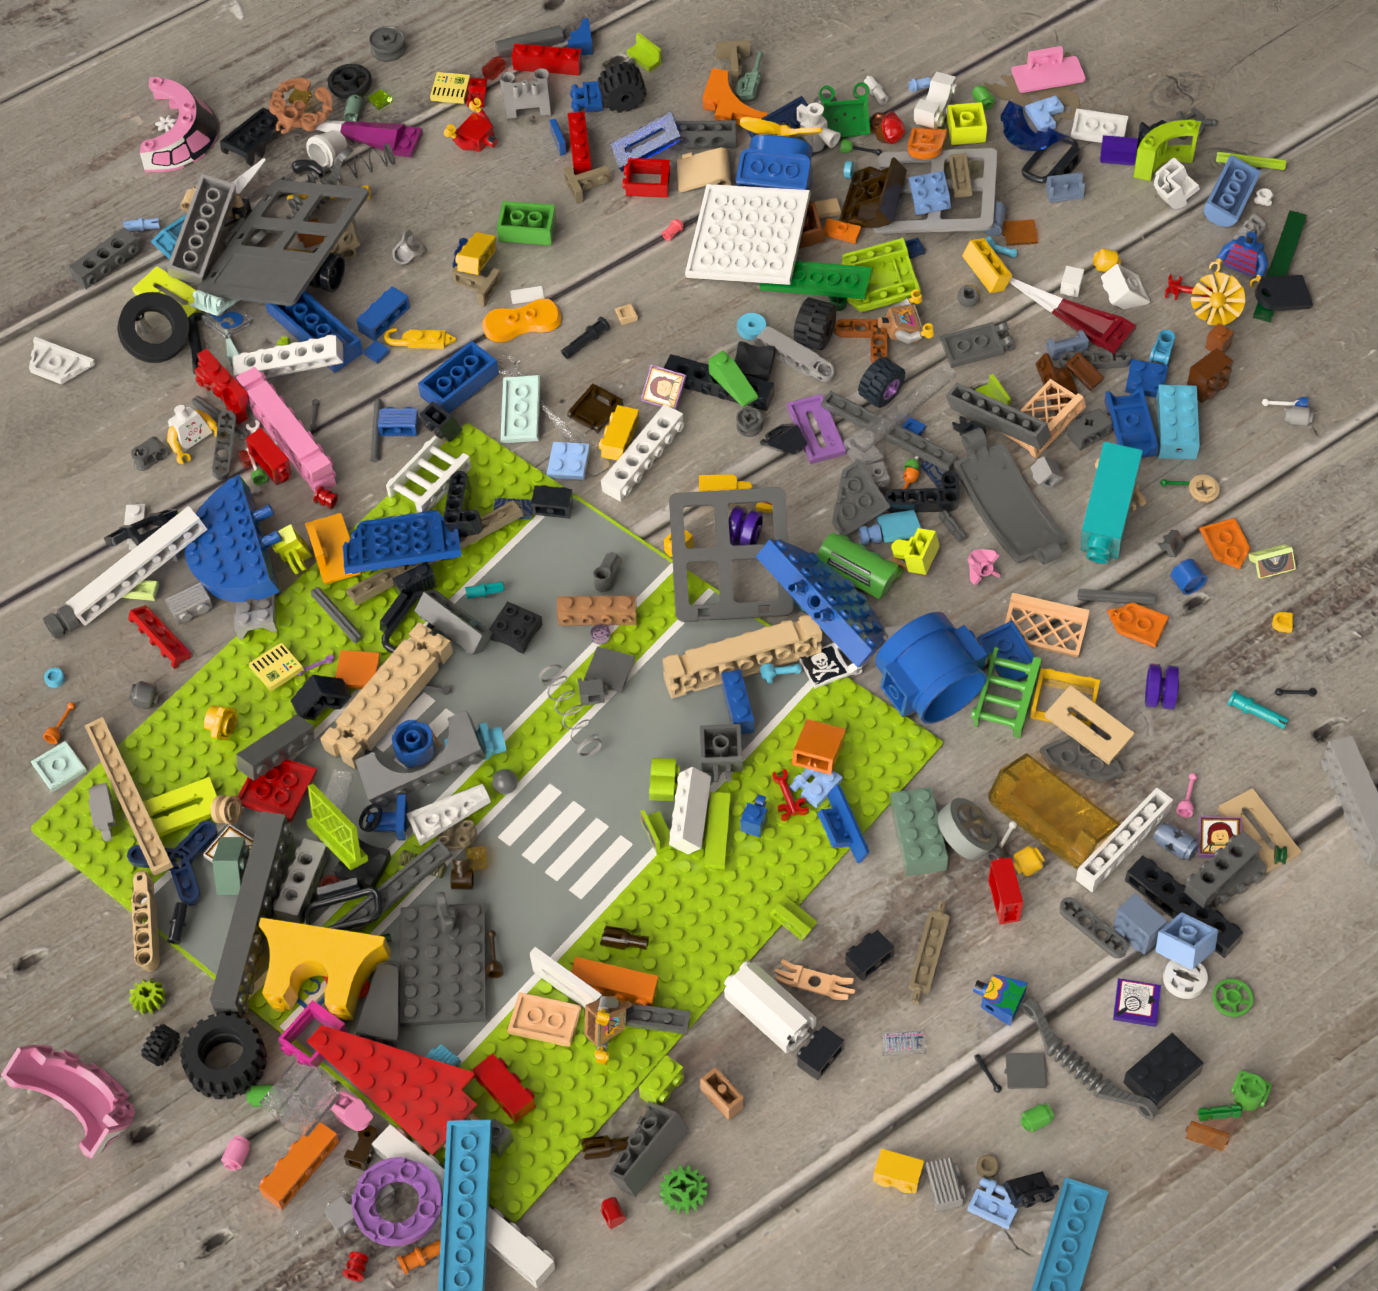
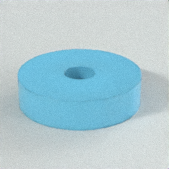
M757 313L744 314L737 322L738 334L747 340H754L766 327L765 319Z

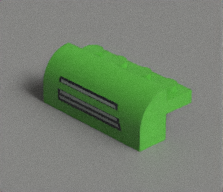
M833 532L825 539L817 554L821 561L834 569L843 578L849 579L856 587L878 599L888 594L892 582L901 577L903 569L898 567L895 562L887 561L880 554L870 552L865 546L850 541L847 536L837 535Z

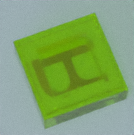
M382 89L368 97V101L377 110L392 103L391 97Z

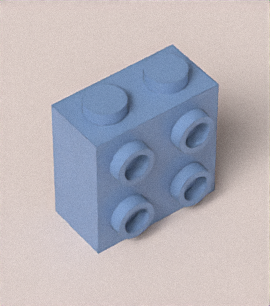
M944 171L909 177L910 191L916 215L951 208Z

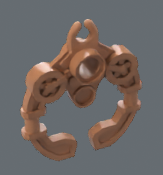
M293 78L280 82L278 89L273 91L272 99L269 101V111L276 115L279 120L276 124V130L279 132L280 126H283L285 129L281 133L284 134L295 128H303L306 131L317 129V126L328 119L329 113H333L334 109L330 92L321 86L316 89V98L324 102L322 105L323 111H318L316 115L310 112L304 114L305 103L298 100L286 106L283 93L284 91L289 92L293 88L300 91H308L311 81L305 78Z

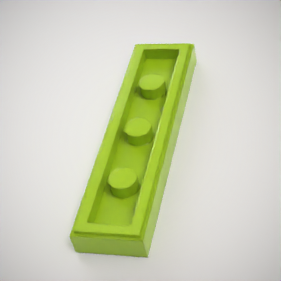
M710 792L704 868L725 869L731 793Z

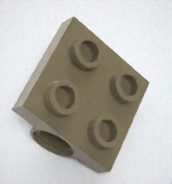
M353 218L331 251L342 254L345 260L354 259L357 255L356 248L361 245L355 218Z

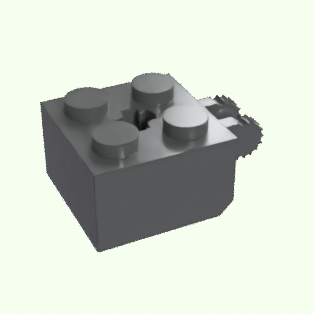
M740 724L701 725L702 772H714V782H719V772H725L727 782H731V772L742 771Z

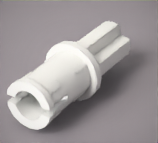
M867 76L864 83L869 86L870 94L875 96L880 105L886 104L889 97L882 90V86L872 76Z

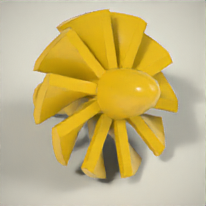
M1214 272L1218 287H1216L1213 274L1202 277L1200 281L1213 291H1209L1198 282L1192 294L1209 295V297H1191V304L1195 310L1210 301V303L1196 311L1195 315L1206 321L1211 307H1213L1207 324L1217 325L1219 323L1226 325L1241 314L1245 305V291L1233 275L1229 278L1228 274Z

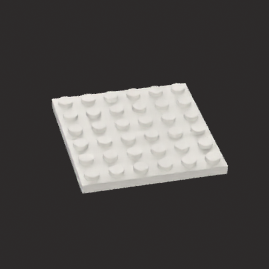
M707 184L686 267V278L790 285L810 200V190Z

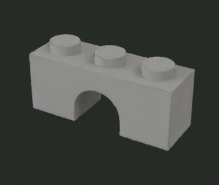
M390 1184L381 1189L377 1195L376 1211L389 1207L394 1202V1199H396L394 1189ZM342 1196L323 1208L326 1217L340 1237L344 1234H350L356 1229L357 1223L353 1216L352 1205L347 1203Z

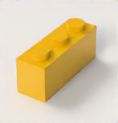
M475 232L469 238L467 244L463 246L460 253L456 255L457 271L478 275L495 253L496 236Z
M985 238L970 240L962 255L989 293L1004 291L1013 275Z
M617 405L615 412L611 413L610 424L605 427L604 438H601L599 442L602 458L618 461L628 449L639 424V409Z

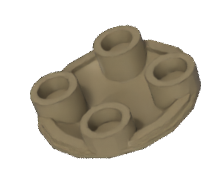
M471 820L459 821L438 834L437 840L440 839L450 851L461 850L474 842L477 836V829Z

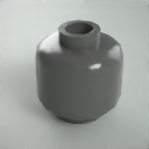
M139 681L137 684L132 685L129 699H131L134 706L150 709L153 704L157 705L160 693H157L156 685Z

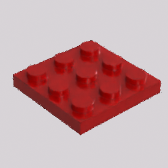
M286 759L280 765L275 766L265 775L260 776L254 781L247 777L237 797L240 799L242 807L260 813L284 814L287 821L292 823L308 792V786L313 783L318 772L316 768Z

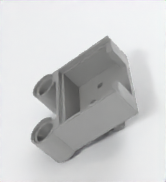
M537 69L534 72V81L523 80L516 83L513 73L504 72L500 75L501 91L504 94L507 121L508 119L517 118L516 109L540 107L541 116H551L548 93L550 79L549 72L546 69Z

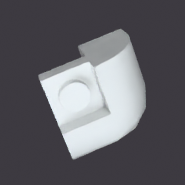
M1175 158L1171 159L1155 173L1154 187L1157 193L1174 209L1186 206V200L1200 190L1199 185L1187 175L1185 167Z

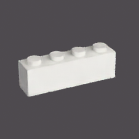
M694 767L679 773L675 807L672 814V828L670 830L669 845L686 854L701 849L711 776Z

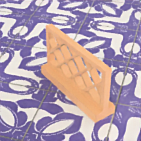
M1050 379L1020 410L1026 414L1032 413V417H1035L1036 412L1045 411L1046 417L1037 419L1046 422L1051 437L1047 443L1039 450L1009 435L1006 436L1030 451L1031 456L1037 459L1065 430L1070 422L1086 408L1084 397L1080 394H1073ZM1051 387L1057 389V394L1047 395L1046 392ZM1069 397L1072 399L1069 403L1061 404L1060 398ZM1058 398V405L1047 406V400ZM1045 400L1044 407L1034 408V404L1037 401ZM1059 409V413L1056 416L1048 417V411Z
M1012 593L1005 624L1010 622L1011 619L1030 647L1079 657L1090 610ZM1013 609L1021 611L1024 616L1015 621L1012 616ZM1035 614L1040 615L1043 619L1042 622L1036 625L1030 619ZM1027 619L1032 627L1022 631L1018 624ZM1053 619H1058L1063 625L1054 629L1049 622ZM1074 623L1082 625L1081 630L1075 634L1069 628ZM1046 624L1051 632L1042 636L1037 628ZM1065 628L1070 636L1061 640L1057 632ZM1034 630L1039 638L1034 641L1028 640L1026 634ZM1052 635L1058 641L1053 646L1048 645L1045 641L1046 638ZM1073 639L1077 645L1076 651L1067 649L1064 644Z

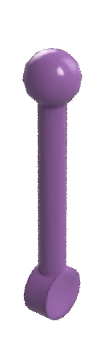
M328 655L326 659L303 668L304 671H301L298 676L324 663H332L334 657Z

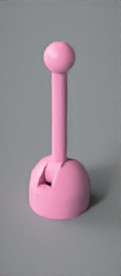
M1195 773L1189 775L1190 783L1186 800L1179 802L1176 810L1177 814L1184 818L1191 817L1194 811V805L1190 801L1194 781L1197 779Z

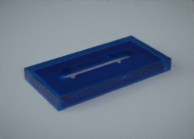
M670 111L610 143L618 167L623 172L624 165L628 163V158L647 159L683 139L675 117ZM662 130H665L664 133L656 136L655 139L653 138L639 145L638 147L632 149L631 152H626V150L632 147L633 145L649 138L650 136Z

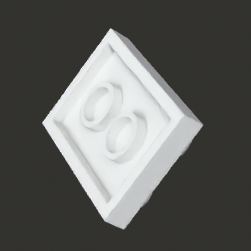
M1076 108L1071 137L1102 143L1103 135L1124 137L1128 116Z

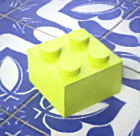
M982 102L947 105L946 121L951 145L986 142L987 125Z

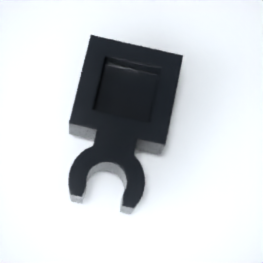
M963 416L959 417L960 424L952 422L953 429L959 431L960 436L979 427L986 434L985 427L973 420L968 423Z

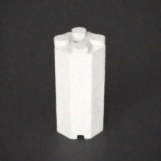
M745 961L735 975H730L724 983L727 986L724 990L725 998L786 1053L789 1052V1048L792 1051L796 1050L809 1037L808 1029L810 1027L814 1029L816 1026L817 1017L755 962Z

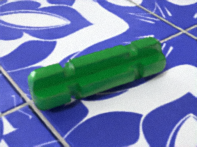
M1239 1104L1231 1105V1107L1223 1105L1213 1106L1210 1109L1207 1107L1198 1109L1200 1121H1207L1208 1118H1211V1120L1227 1119L1229 1116L1238 1118L1242 1114Z

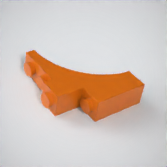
M712 68L703 94V109L715 111V121L736 120V125L741 126L740 119L743 117L762 119L768 115L766 112L758 111L745 105L733 94L729 86L728 70Z

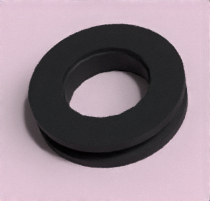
M158 292L142 293L131 298L123 307L118 320V336L125 350L133 357L148 363L165 362L174 358L183 349L189 334L188 316L184 308L172 297ZM149 311L164 315L172 326L171 336L165 342L159 344L144 341L135 330L137 317Z

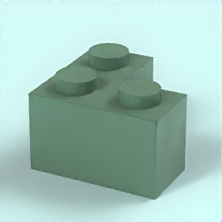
M220 837L212 860L217 895L239 894L246 867V858L249 857V845H246L245 837Z

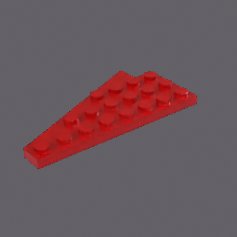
M321 1025L307 1040L314 1049L433 1156L446 1143L447 1121L466 1120L478 1107L463 1092L476 1076L471 1071Z

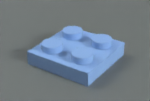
M553 442L547 476L558 479L585 480L591 449L590 444Z

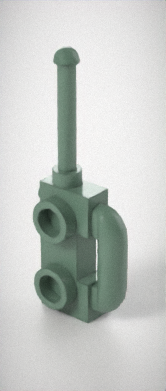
M762 51L758 52L754 70L750 73H745V76L738 80L735 95L741 101H751L757 96L756 92L761 79L758 69L763 56Z

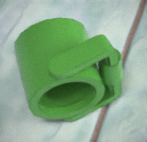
M1240 1071L1230 1092L1234 1093V1102L1239 1104L1241 1109L1252 1111L1259 1106L1264 1107L1272 1085L1263 1080V1077Z

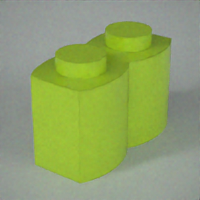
M652 758L649 800L674 801V795H676L678 783H675V780L680 773V765H676V759Z

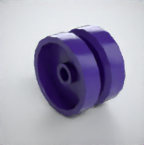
M736 505L729 516L730 544L732 546L757 545L763 525V513L756 510L748 513L745 507Z
M1150 663L1146 679L1145 707L1156 708L1161 696L1163 709L1174 710L1179 690V667L1168 665L1162 677L1161 665Z

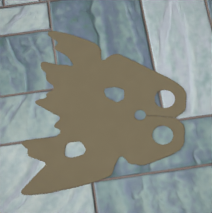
M1066 52L1063 58L1070 57V53ZM1013 75L1000 76L1009 87H1004L997 83L991 85L983 82L984 86L1002 100L1013 99L1012 106L1026 115L1025 105L1034 103L1030 95H1036L1040 97V100L1056 95L1063 106L1069 105L1073 108L1071 113L1061 112L1054 114L1053 119L1056 123L1060 121L1061 117H1074L1076 108L1080 109L1079 97L1076 93L1070 92L1073 87L1077 86V83L1020 93Z

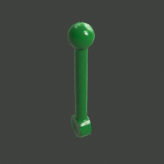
M1166 479L1160 481L1161 486L1189 485L1190 481H1167Z

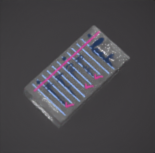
M925 1031L881 1033L883 1056L926 1054Z

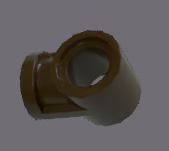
M452 859L454 869L451 870V889L473 890L474 872L471 869L473 859Z

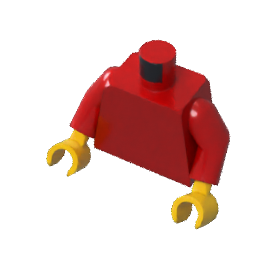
M479 98L474 99L476 105L472 101L469 103V108L477 113L473 112L457 130L453 124H449L444 130V135L452 137L455 144L462 150L481 152L487 145L495 148L498 143V139L494 137L493 124L485 111L480 109L481 101Z

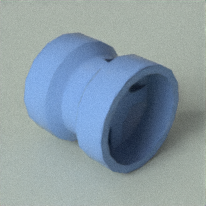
M873 524L871 527H859L860 541L863 546L868 545L870 542L875 544L882 542L879 524Z

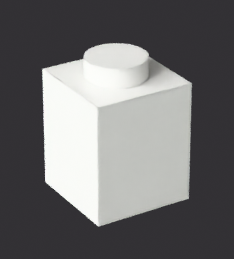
M1066 266L1061 282L1060 294L1078 297L1083 281L1084 269Z

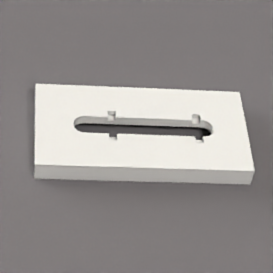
M534 947L530 952L533 972L584 1009L586 1004L601 999L602 994L538 948Z

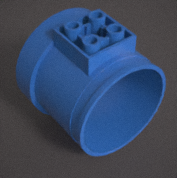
M942 612L925 614L903 626L885 642L875 659V665L883 675L880 688L901 716L904 717L915 711L925 724L940 722L963 709L980 693L987 680V675L983 671L987 658L986 649L977 642L971 630H968L965 625L956 629Z

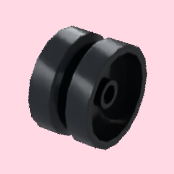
M330 252L308 286L314 288L321 287L325 291L335 292L344 276V256L340 253Z

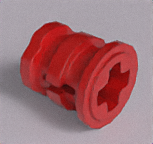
M319 486L314 494L313 502L316 504L320 502V505H327L329 509H333L338 501V494H332V491L325 490L324 486Z
M352 1251L349 1254L350 1260L346 1263L347 1269L343 1270L342 1274L350 1280L363 1281L364 1275L362 1273L366 1270L367 1266L365 1264L368 1263L369 1258L364 1253Z

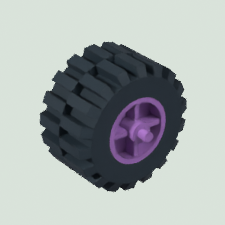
M881 357L873 362L863 374L859 383L858 394L875 407H884L899 393L906 373L902 367L889 358Z

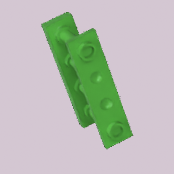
M994 647V651L989 653L986 663L989 665L987 680L982 689L978 707H973L971 719H974L975 727H978L980 719L1010 726V729H1013V736L1021 738L1042 659L1033 657L1032 663L1024 664L998 657L999 648ZM995 664L1026 672L1025 674L1028 675L1027 681L1019 682L993 675ZM990 683L1021 690L1020 692L1023 693L1022 699L1014 700L987 692ZM989 701L1015 708L1018 711L1017 718H1008L982 711L984 703Z

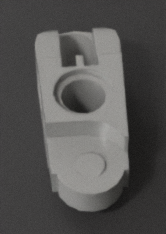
M106 782L92 786L89 789L90 800H88L93 827L96 830H101L104 842L113 840L111 827L117 825L110 788Z

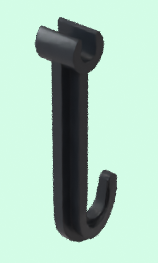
M195 313L188 318L192 370L195 375V369L199 367L197 354L202 351L197 322L205 321L208 328L211 329L213 327L211 318L203 313Z

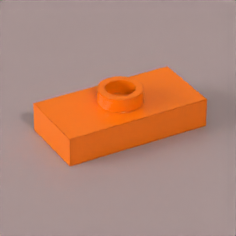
M827 218L823 227L825 237L856 244L861 233V226Z

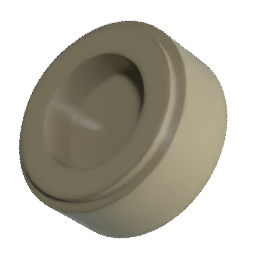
M992 1155L981 1156L976 1165L977 1173L986 1179L996 1176L999 1169L998 1160Z

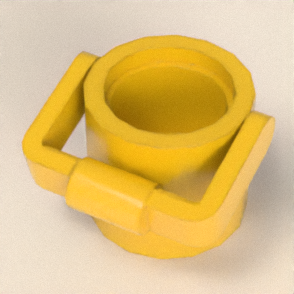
M212 705L206 713L204 728L212 731V737L228 740V737L231 736L237 725L238 715L236 708Z

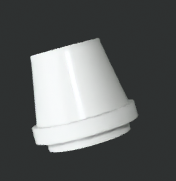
M337 130L314 135L307 141V152L310 159L315 160L322 168L326 165L329 167L333 166L336 157L347 147L345 137Z

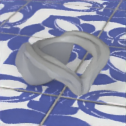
M410 229L403 233L402 239L392 250V258L397 264H407L415 257L422 255L426 250L423 244L413 240L414 235ZM408 244H409L410 246H413V247H418V250H417V251H413V250L408 246Z

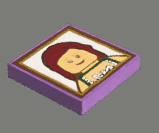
M651 365L641 401L660 407L665 404L677 410L687 375Z
M1200 816L1199 857L1214 858L1215 852L1221 847L1224 849L1233 835L1238 836L1242 832V817Z

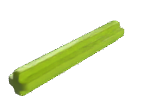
M1217 152L1216 162L1226 163L1229 156L1233 155L1252 167L1285 170L1287 163L1283 159Z

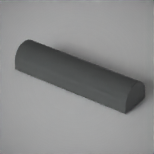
M558 25L495 41V48L499 58H504L512 55L514 43L551 46L563 43L564 36L561 26Z

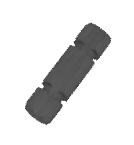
M947 510L940 512L939 519L942 523H945L944 525L950 533L955 535L954 538L958 542L964 541L967 535L955 519L950 517L951 514Z

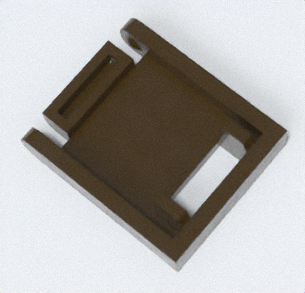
M592 383L569 409L567 417H573V420L599 433L610 421L611 413L615 412L617 405L623 406V399ZM598 395L608 400L609 406L597 400Z

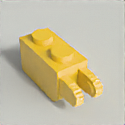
M733 474L699 475V492L752 489L751 482L737 481V477Z

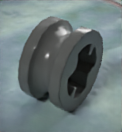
M294 195L293 199H288L290 208L299 211L297 205L300 204L302 206V200L297 195Z

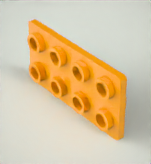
M342 513L305 523L324 584L361 574V572L345 574L343 545L345 542L350 541V537Z

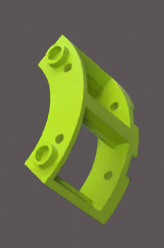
M1192 119L1172 121L1151 130L1142 139L1138 147L1133 178L1151 181L1153 175L1161 166L1173 158L1178 162L1193 163L1202 121ZM1181 136H1193L1191 145L1167 146L1170 139Z

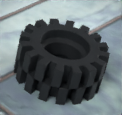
M165 1024L156 1026L155 1031L152 1030L150 1032L151 1035L150 1037L147 1036V1042L143 1044L144 1048L141 1050L142 1057L156 1066L164 1065V1062L169 1060V1056L172 1057V1052L176 1051V1045L179 1044V1033Z

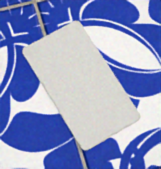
M542 286L510 291L512 304L544 299Z

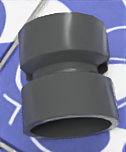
M67 604L57 609L56 614L50 613L43 617V621L54 639L65 635L66 630L72 631L80 626L75 614Z

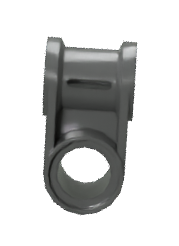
M158 437L149 438L131 451V455L135 459L134 466L137 470L141 471L165 459L169 453V449Z

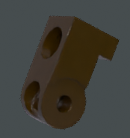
M368 1125L364 1130L358 1131L359 1139L353 1151L347 1149L344 1155L346 1165L363 1171L368 1169L375 1153L372 1143L378 1138L377 1130L372 1125Z

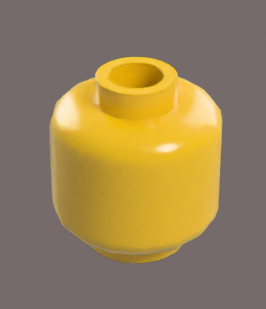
M1102 248L1099 252L1095 253L1093 258V265L1099 272L1106 273L1116 264L1121 265V258H1119L1117 251Z
M1026 846L1014 854L1015 862L1013 865L1018 874L1023 873L1026 877H1029L1043 868L1042 862L1045 860L1037 847Z

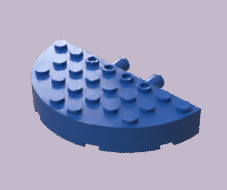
M239 474L219 487L197 510L196 515L207 530L185 547L188 567L203 587L215 597L231 602H246L247 599L253 598L260 600L280 592L267 548L281 542L282 537L278 530L264 536L260 524L261 521L274 516V511L270 504L256 510L250 487Z
M769 539L756 555V558L857 668L866 665L884 643V638L882 637L884 636L883 625L867 603L866 596L854 588L853 582L843 578L834 569L821 561L815 553H808L781 539Z

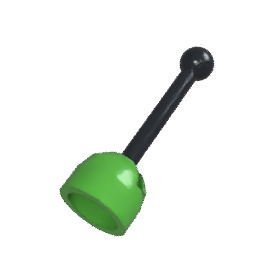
M842 139L841 153H849L852 149L876 153L878 156L882 153L881 149L874 150L853 146L852 142L848 139Z

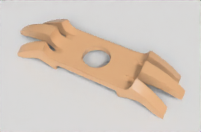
M783 959L781 964L794 973L777 968L774 971L779 975L776 976V981L787 987H796L829 996L834 1000H848V994L855 993L854 989L839 986L853 984L854 978H841L834 974H824L803 968L801 965L791 964ZM811 977H818L821 983L819 986L813 987L808 981Z

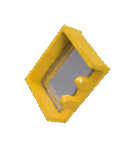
M1041 668L1030 718L1051 722L1045 717V713L1070 685L1096 704L1100 680L1093 677H1083L1073 673ZM1072 707L1067 709L1070 715L1072 714L1086 726H1091L1092 722Z

